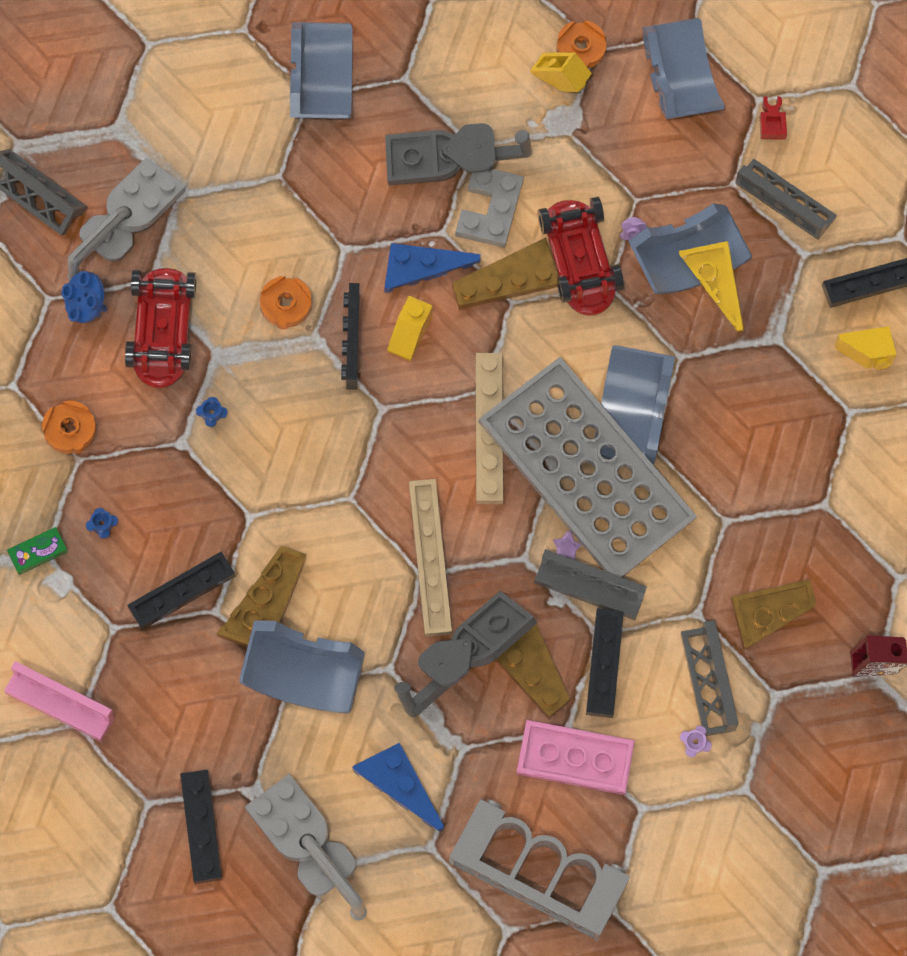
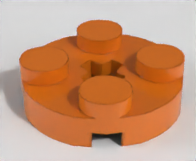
M575 21L570 22L558 34L556 52L576 53L589 69L599 64L605 56L607 45L605 33L598 25L590 21L576 24ZM585 41L586 48H578L576 42L582 43Z
M276 277L267 282L262 289L260 297L261 312L268 322L276 325L279 329H288L289 327L299 325L308 317L312 310L311 292L308 286L298 278ZM281 298H291V305L287 307L281 306Z
M77 401L62 402L63 404L56 407L53 406L46 412L42 421L46 443L60 453L80 454L91 444L95 437L96 424L94 416L84 404ZM73 422L76 429L69 433L65 432L62 426Z

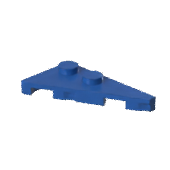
M391 243L384 292H393L394 288L406 284L412 286L422 280L428 281L447 275L448 271L461 267L462 269L470 268L474 264L480 263L481 254Z
M400 743L352 766L355 774L362 776L372 783L373 787L380 792L386 793L390 799L401 807L421 818L422 822L439 832L444 830L443 823Z

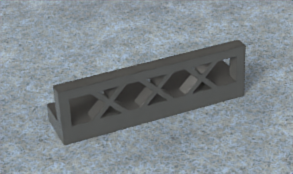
M12 150L0 151V167L4 169L6 180H0V190L60 235L66 234L73 218L83 215L87 206ZM19 180L23 183L26 195H20L16 192L14 181ZM39 195L43 198L45 209L40 210L35 206L33 196ZM58 209L66 215L61 225L55 221L53 210Z
M754 158L748 166L743 165L738 171L735 184L817 240L821 238L837 217L835 213ZM753 169H756L757 171L762 173L763 177L755 173ZM775 185L781 186L784 189V192L777 188ZM795 199H800L801 201H803L805 206ZM817 213L822 214L823 216H825V217L828 218V219H827V220H824V219L821 218L819 215H817Z
M546 549L534 583L599 608L624 611L623 616L634 621L647 589L644 585Z
M715 620L704 622L702 628L681 631V639L700 724L706 729L705 735L711 736L736 731L739 723ZM703 635L705 646L700 653L690 647L688 638ZM692 654H693L694 656H696V659L694 660V662H693ZM699 659L710 666L711 671L706 678L695 671V665ZM711 676L713 679V683L709 681ZM698 680L702 682L700 687L698 684ZM705 685L716 692L717 697L712 704L701 697L700 692ZM717 701H718L719 709L715 707V704L717 703ZM704 706L708 708L706 713L704 711ZM711 711L721 716L723 726L708 729L706 718Z

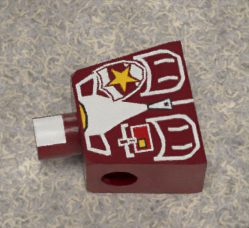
M866 635L850 650L853 677L898 674L907 666L906 639L904 637Z

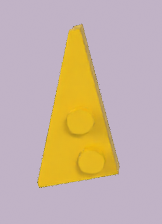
M725 241L679 251L681 258L738 332L745 331L729 242Z

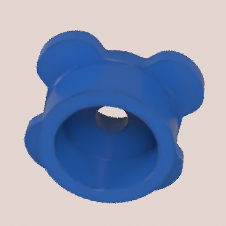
M216 397L208 398L201 406L196 408L197 416L202 417L208 427H214L219 419L225 418L228 414L227 409L221 406Z
M97 508L90 520L86 522V528L88 531H94L99 534L100 538L105 539L109 537L112 527L118 524V519L114 515L111 516L103 508Z

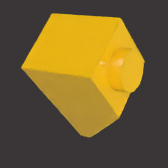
M543 52L530 70L532 75L562 92H579L585 87L586 81L592 74L576 53Z
M408 296L398 316L387 352L411 362L432 320L433 305Z
M889 326L838 334L835 342L836 350L866 369L875 368L881 370L888 368L893 364L897 355Z

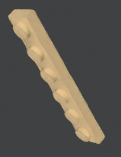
M476 353V504H503V451L478 422L480 417L502 401V353Z
M436 479L409 481L425 637L452 635Z

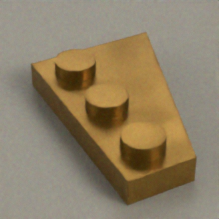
M810 579L736 595L730 598L743 650L816 606Z
M536 624L495 661L542 713L550 719L569 703L570 698Z

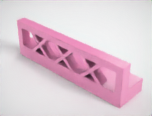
M16 661L11 667L13 676L4 690L6 695L102 742L115 719L112 709Z

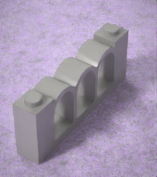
M480 799L449 857V864L598 941L628 884L630 876L626 874L627 871L616 864L611 866L605 864L601 870L600 865L594 858L583 853L572 854L567 857L566 849L558 839L548 835L537 836L532 839L529 827L522 820L514 817L504 818L505 811L501 810L502 806L492 800H487L486 802ZM505 829L519 832L525 840V847L510 876L482 862L493 838L498 832ZM538 847L552 849L557 853L560 860V866L545 894L516 880L527 857ZM573 865L587 867L594 875L595 884L580 912L551 898L563 873Z

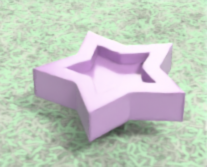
M566 531L561 539H553L557 547V554L575 560L576 550L582 544L574 541L571 531Z

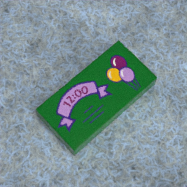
M56 527L7 549L18 575L68 553Z

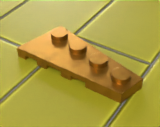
M545 237L453 282L452 287L458 309L460 310L557 288L558 276Z
M280 546L261 572V576L249 588L244 599L238 607H235L230 614V618L216 633L217 637L248 647L254 620L277 621L281 623L306 561V554Z

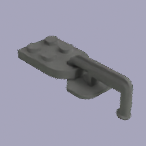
M485 123L464 125L455 135L443 130L385 135L388 185L441 181L455 175L460 168L466 172L486 171L493 167L495 161L528 158L533 153L529 133L526 130H520L515 135V141L520 145L495 147L493 129Z
M499 591L455 630L451 640L435 642L420 655L418 665L433 681L413 698L410 694L411 686L409 683L400 682L395 685V691L406 713L410 717H416L447 689L468 674L470 667H481L495 661L537 624L534 616Z

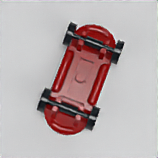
M598 196L590 198V207L580 201L563 200L555 203L548 210L547 208L538 209L540 229L543 235L547 234L559 275L557 277V288L562 303L567 302L573 310L586 316L604 312L613 302L615 291L624 289V281L620 266L618 264L609 266L597 223L604 221V212L600 198Z
M159 268L149 272L142 279L141 270H132L131 295L138 296L135 340L126 342L125 366L127 368H134L137 377L150 387H168L180 379L184 370H190L191 344H187L190 299H195L196 272H188L186 277L176 269Z

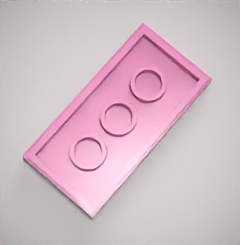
M526 720L516 775L625 795L635 740Z

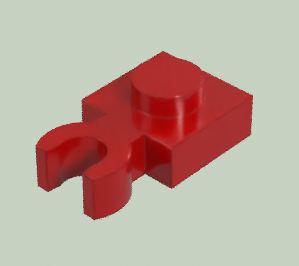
M767 96L763 98L762 109L764 112H761L759 116L761 139L786 140V112H779L782 105V98L780 96H777L776 105H770Z

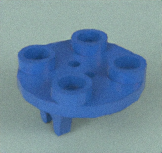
M81 271L75 274L69 283L64 284L61 294L64 298L65 309L70 321L88 323L101 316L100 312L107 311V306L103 304L104 287L100 278L95 273Z

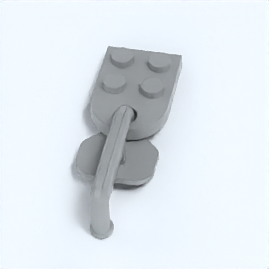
M145 158L111 191L107 198V215L91 217L80 229L82 243L68 257V280L70 281L75 274L81 272L80 264L93 251L109 261L121 259L133 246L132 232L142 231L150 227L185 192L186 186L148 158Z
M290 774L245 806L247 813L276 850L286 859L299 862L298 878L309 893L315 896H322L336 887L351 906V917L357 921L366 917L367 910L362 898L347 881V878L353 874L356 867L353 856L343 844L327 842L328 827L324 817Z

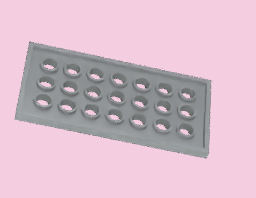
M561 357L544 368L478 420L484 430L606 572L624 577L697 518L694 512ZM559 388L564 396L561 399H553L549 394V390ZM533 403H538L543 407V413L534 415L530 412L529 406ZM571 407L577 408L581 416L578 419H571L567 416L566 410ZM511 419H519L523 423V428L518 431L512 430L508 422ZM549 423L557 424L560 427V433L557 435L549 434L546 430V425ZM587 427L594 428L598 436L595 439H588L584 436L583 430ZM528 439H536L540 443V448L535 451L529 450L525 442ZM566 443L574 444L577 447V453L574 455L566 454L563 450V445ZM604 447L611 448L615 456L612 459H605L601 456L600 450ZM545 459H553L557 463V468L553 471H548L543 467L542 462ZM583 463L591 464L594 467V473L591 475L583 474L580 470V465ZM621 467L628 468L631 471L632 477L626 480L621 479L618 476L617 470ZM570 479L574 483V489L571 491L563 490L560 487V481ZM601 483H606L611 487L612 492L609 495H601L597 490V486ZM639 487L645 488L649 493V497L645 500L638 499L635 496V489ZM580 499L588 500L591 503V509L589 511H581L577 507V501ZM618 503H623L628 507L629 513L624 516L618 515L614 510V506ZM657 507L662 508L666 513V518L663 520L655 519L652 515V510ZM598 519L605 520L608 523V530L604 532L596 530L594 522ZM636 523L642 524L646 529V534L643 536L635 535L632 532V525ZM616 539L622 540L625 543L626 549L623 552H616L613 550L611 542Z

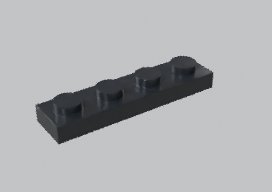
M907 258L823 281L822 288L830 308L907 287Z
M349 283V292H344L343 308H348V316H343V332H348L347 340H342V356H347V365H341V380H346V390H357L360 283Z
M219 552L131 602L127 607L140 629L143 630L234 578L235 572L223 553Z
M601 608L596 610L586 715L613 718L624 611Z
M208 769L180 773L194 884L222 880Z

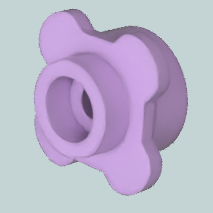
M635 217L626 219L621 225L623 232L620 233V238L631 240L647 228V224Z
M697 726L695 730L689 732L684 731L680 735L681 741L686 746L685 753L689 757H695L697 753L702 751L708 752L712 747L711 742L707 741L706 729L703 726ZM698 739V744H694L693 740Z

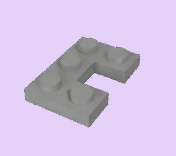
M491 168L486 171L472 172L468 192L491 197L487 215L462 209L455 236L505 248L524 176Z

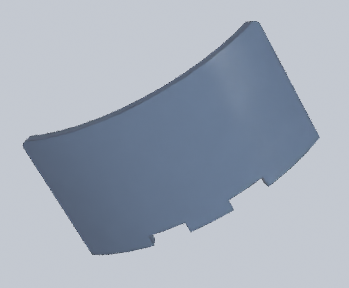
M699 18L642 27L646 59H651V64L654 68V73L650 74L654 92H659V107L666 119L725 109V104L718 94L711 74L705 48L702 21Z
M292 22L291 64H296V69H291L290 118H351L352 24Z
M713 203L699 213L684 219L685 225L674 228L672 224L662 227H647L628 241L654 293L669 294L702 285L679 255L681 250L728 241L733 269L738 268L752 258V254L727 206Z
M614 345L611 349L601 405L654 466L675 356ZM604 447L600 450L602 457L612 459L615 456L611 448Z
M254 620L239 682L242 685L271 698L310 709L345 714L351 712L365 655L363 650L351 642H340L317 638V642L302 639L304 633L288 628L277 621Z

